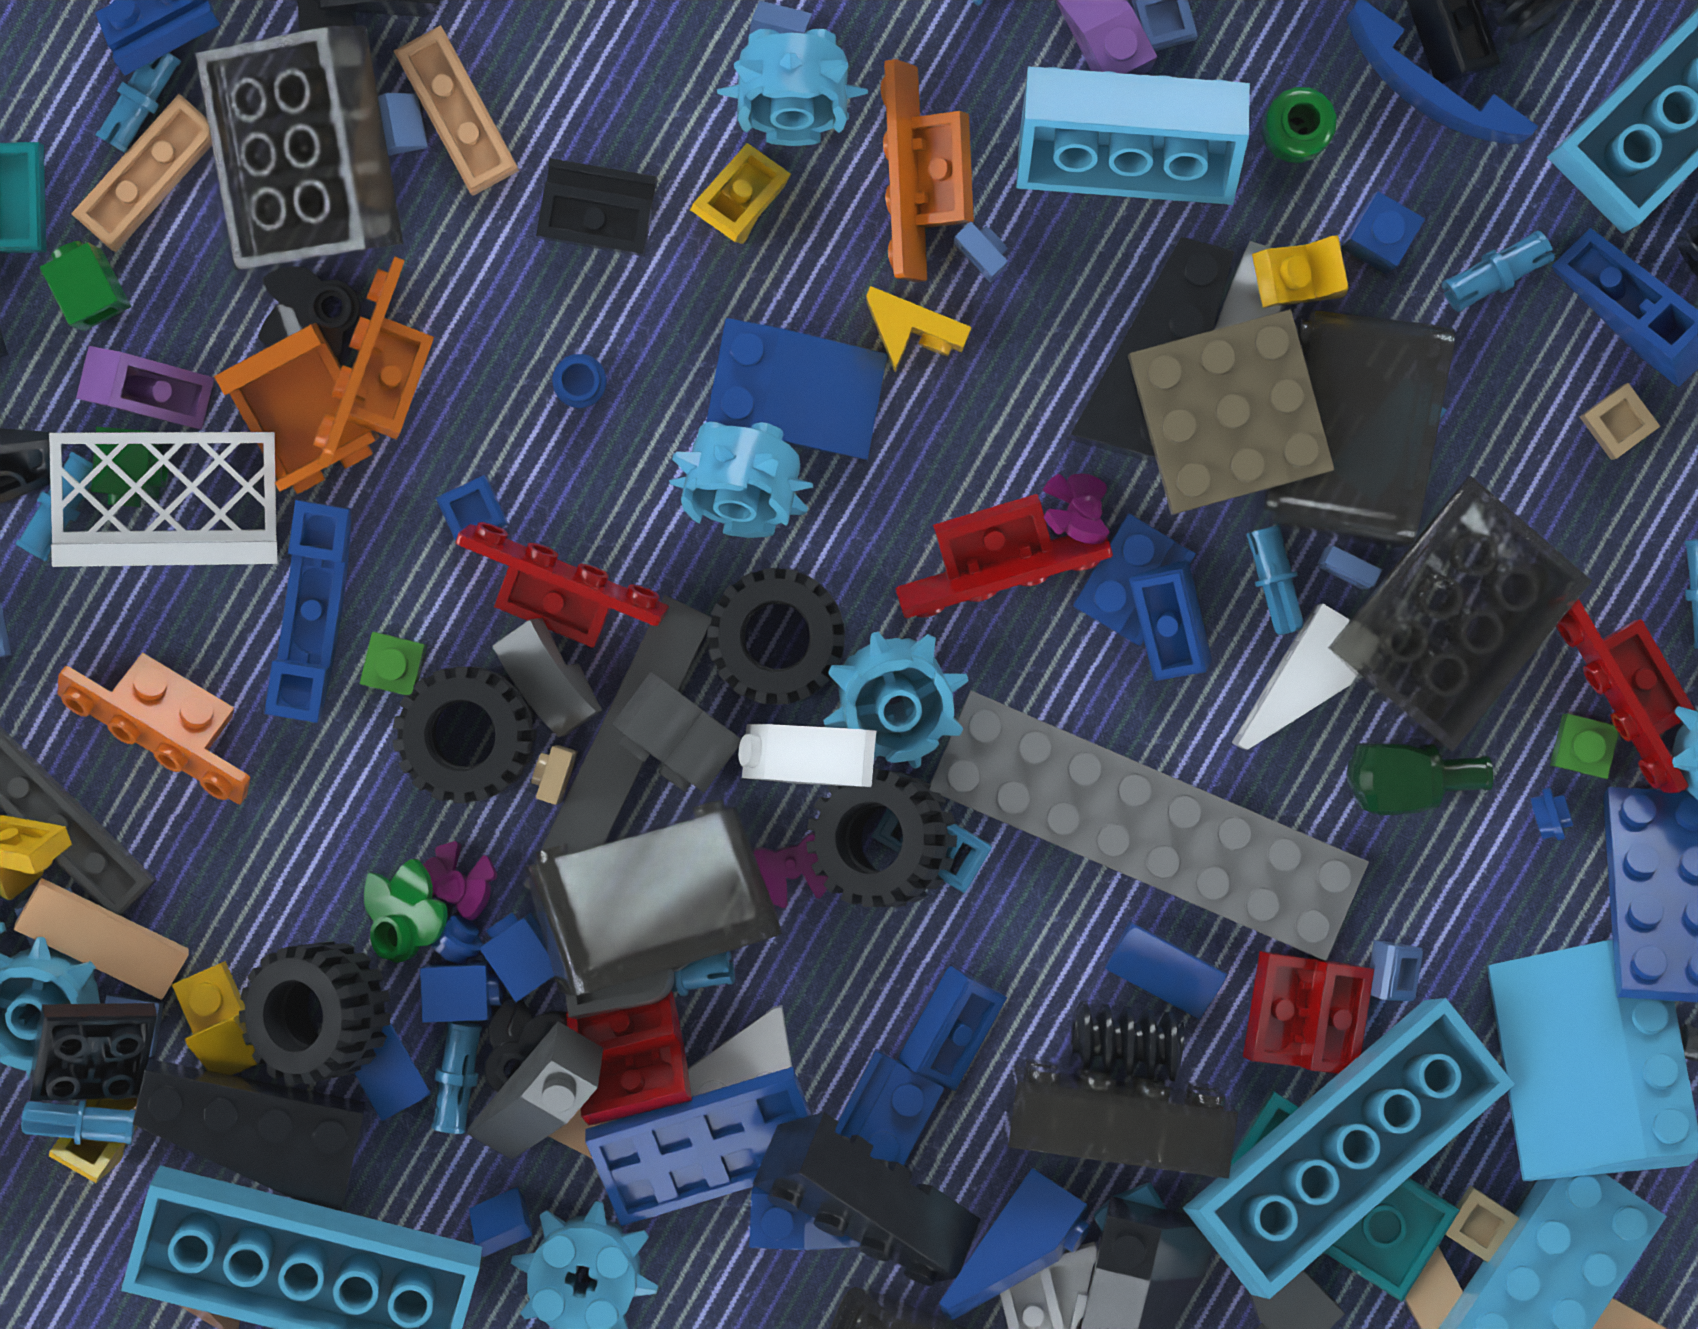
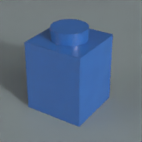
M1377 191L1366 202L1340 247L1387 275L1398 266L1425 218Z
M512 912L486 930L491 940L479 949L515 1002L562 971L559 953L532 913L518 921Z
M487 960L467 961L465 964L428 962L420 968L422 1023L488 1020L495 1013V1006H502L503 983L498 975L493 973V968Z

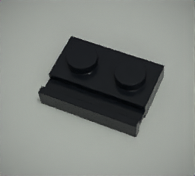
M549 158L547 182H545L536 233L538 239L645 257L654 205L653 200L658 182L657 177Z

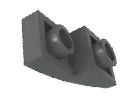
M543 618L529 619L493 645L502 665L522 696L558 737L566 736L602 711L579 663L565 664Z

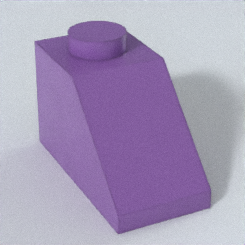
M1055 0L1091 71H1112L1123 74L1143 75L1152 70L1157 55L1133 8L1126 0Z
M89 346L76 399L202 430L214 377L119 351Z

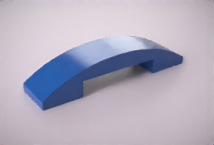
M1358 0L1347 15L1346 20L1351 33L1372 68L1401 98L1429 118L1462 134L1503 144L1520 145L1537 129L1538 126L1495 94L1483 103L1478 110L1395 50L1393 45L1405 29L1367 1Z
M295 500L288 554L292 555L278 654L277 659L273 660L271 665L264 714L315 723L320 722L330 682L342 616L349 558L351 508Z

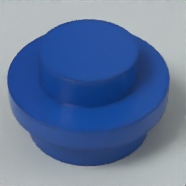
M573 354L564 358L556 366L552 383L557 397L563 403L573 408H587L596 404L604 395L607 377L604 368L596 359L585 354Z
M1551 787L1542 789L1543 795L1531 798L1542 839L1556 836L1558 841L1565 840L1564 828L1574 826L1565 794L1554 797Z
M452 915L451 918L447 917L446 926L441 936L431 946L445 959L457 964H465L470 957H475L481 951L479 948L483 946V943L478 936V928L471 921L459 915Z

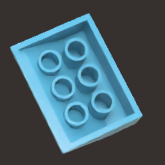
M1613 940L1488 965L1487 972L1503 1067L1506 1074L1515 1084L1508 1090V1097L1523 1181L1689 1166L1698 1158V1123L1675 1002L1617 997Z

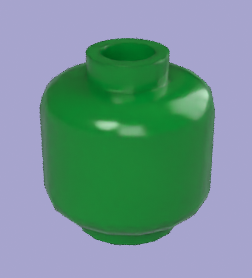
M1294 87L1283 91L1271 102L1262 119L1261 134L1266 147L1275 157L1288 163H1303L1316 158L1330 144L1336 132L1337 116L1332 103L1323 93L1310 87ZM1304 130V135L1298 134L1299 131Z

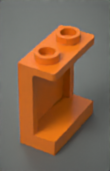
M316 323L305 327L214 376L224 396L230 394L250 432H275V476L277 480L274 483L279 492L293 486L296 494H299L326 479L321 471L326 467L317 464L323 448L315 446L313 443L324 414L335 417L341 399L331 396L341 366ZM346 421L336 452L329 466L340 460L344 469L371 456L373 452L369 444L380 438L379 434ZM257 443L263 453V443Z

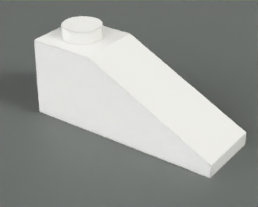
M1316 604L1232 743L1248 750L1350 686L1355 677L1363 680L1379 656V653L1373 650L1379 637L1325 604Z
M747 724L746 734L740 741L738 752L739 762L743 766L742 778L795 784L871 787L876 731Z

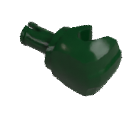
M1363 742L1355 745L1352 759L1348 762L1346 772L1348 786L1353 789L1357 805L1361 809L1375 815L1420 813L1430 808H1439L1445 792L1480 789L1486 791L1491 790L1493 787V766L1489 756L1443 759L1434 744L1420 745L1419 748L1405 744Z

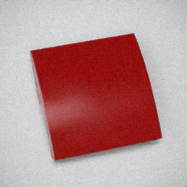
M1259 951L1243 1058L1254 1062L1300 1066L1310 1071L1339 1074L1361 1055L1375 969L1328 960Z
M672 990L663 1000L655 1004L580 1019L569 1018L568 1011H566L567 1027L603 1048L598 1088L580 1108L581 1117L588 1126L692 1101L685 1048Z

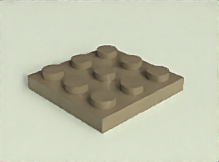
M1291 309L1132 352L1128 355L1171 515L1335 470Z

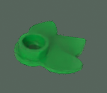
M414 858L405 862L391 881L378 873L371 872L368 873L365 882L364 905L366 912L373 920L370 930L372 947L381 958L396 963L412 959L417 954L420 946L435 943L441 936L447 922V906L439 900L431 899L433 893L431 877L418 859Z

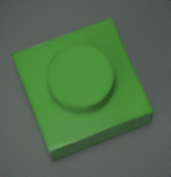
M372 632L359 684L402 695H410L415 689L413 685L420 679L428 645L379 632Z
M1563 713L1550 766L1608 779L1619 733L1612 724Z

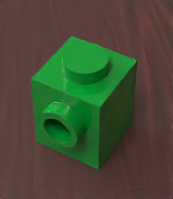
M81 241L65 244L52 252V261L39 267L69 326L86 331L131 308L103 250L89 242L83 245Z
M96 427V432H152L145 430ZM118 444L95 445L108 455ZM127 444L112 459L135 482L159 460L143 444ZM152 444L162 454L163 444ZM95 453L93 469L102 461ZM163 464L141 486L151 498L159 499V488L166 486L169 469ZM108 465L92 479L91 492L108 495L107 505H115L131 488ZM135 492L122 506L141 508L142 497Z

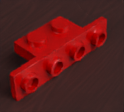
M1034 494L934 524L933 527L946 572L900 585L895 590L904 618L914 616L920 618L931 617L943 611L947 606L967 600L970 602L984 601L993 597L997 591L1017 585H1038L1049 576L1067 570L1083 571L1097 566L1101 560L1112 557L1113 553L1107 538L1100 544L1084 543L1068 535L1051 540L1038 495Z
M478 522L477 526L469 524L458 533L455 544L509 566L497 596L495 608L526 621L543 618L548 630L594 648L598 644L611 608L653 626H658L667 614L669 606L658 601L659 595L656 592L640 585L630 584L626 588L608 580L609 575L605 571L592 565L578 564V567L562 562L558 560L559 554L544 545L528 543L526 547L507 539L508 533L504 529L485 522Z
M1577 597L1563 600L1554 605V610L1559 617L1555 620L1560 635L1569 646H1576L1587 664L1583 667L1587 681L1598 694L1604 693L1614 710L1611 714L1613 725L1623 739L1628 742L1632 740L1642 757L1638 764L1647 782L1655 789L1660 788L1664 793H1679L1688 788V783L1679 768L1673 766L1671 760L1673 758L1659 735L1682 722L1675 713L1677 706L1696 710L1643 620H1634L1602 639Z

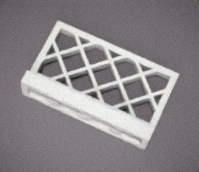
M275 432L49 433L52 567L277 564L276 485L274 483ZM184 443H198L215 459L193 482L168 460ZM207 443L231 444L219 455ZM240 443H263L264 466L248 482L224 460ZM62 444H86L102 461L79 483L62 467ZM95 444L118 445L106 455ZM127 444H143L159 459L137 482L133 481L112 461ZM152 444L174 445L162 455ZM163 464L187 486L165 510L141 488ZM219 464L243 486L221 509L197 488ZM106 465L131 487L110 510L106 509L84 488ZM263 475L264 498L252 487ZM63 477L75 488L64 500ZM248 491L264 506L265 529L241 530L226 513ZM79 492L104 515L89 531H64L63 508ZM135 492L160 514L144 531H130L113 515ZM191 492L198 496L215 513L200 530H185L169 515ZM164 519L176 529L153 531ZM222 519L232 530L210 529ZM109 520L120 531L97 530Z

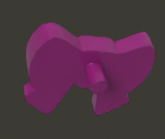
M1084 473L1073 474L1067 481L1061 474H1057L1048 480L1042 489L1043 492L1070 503L1067 511L1048 509L1045 513L1044 519L1057 534L1066 532L1068 536L1084 543H1103L1110 533L1100 519L1102 516L1101 499L1107 492L1106 484L1097 477Z
M815 832L807 834L798 845H790L777 851L758 847L753 851V873L761 887L767 890L764 895L767 902L781 908H786L788 905L786 877L796 879L801 873L815 897L820 899L827 890L824 883L828 877L816 876L811 865L819 861L817 854H808L806 842L815 841Z
M453 841L440 845L435 849L437 857L429 858L423 864L431 877L433 886L432 898L439 897L456 905L464 918L474 920L482 913L488 903L491 891L489 882L497 878V872L490 857L483 855L466 877L463 873L456 871L461 844Z

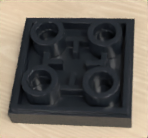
M42 1004L28 1085L30 1101L121 1100L124 1098H139L157 1019L155 1004Z

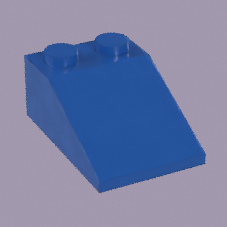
M726 318L706 422H718L725 426L751 428L755 423H769L783 431L782 440L790 446L868 460L888 354L787 329Z

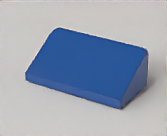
M1189 561L1175 562L1131 576L1129 581L1154 681L1207 672L1212 662V657Z
M1130 920L1104 967L1108 971L1199 1020L1228 976L1223 970Z
M950 966L943 975L899 1055L900 1061L915 1073L956 1091L1008 997Z
M391 1023L382 1027V1032L387 1038L383 1047L374 1048L377 1056L370 1064L361 1065V1070L354 1073L381 1121L431 1095Z

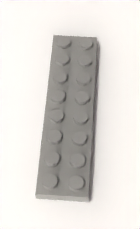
M970 690L957 720L963 727V731L960 736H950L931 780L930 791L940 793L948 799L1322 960H1327L1369 861Z

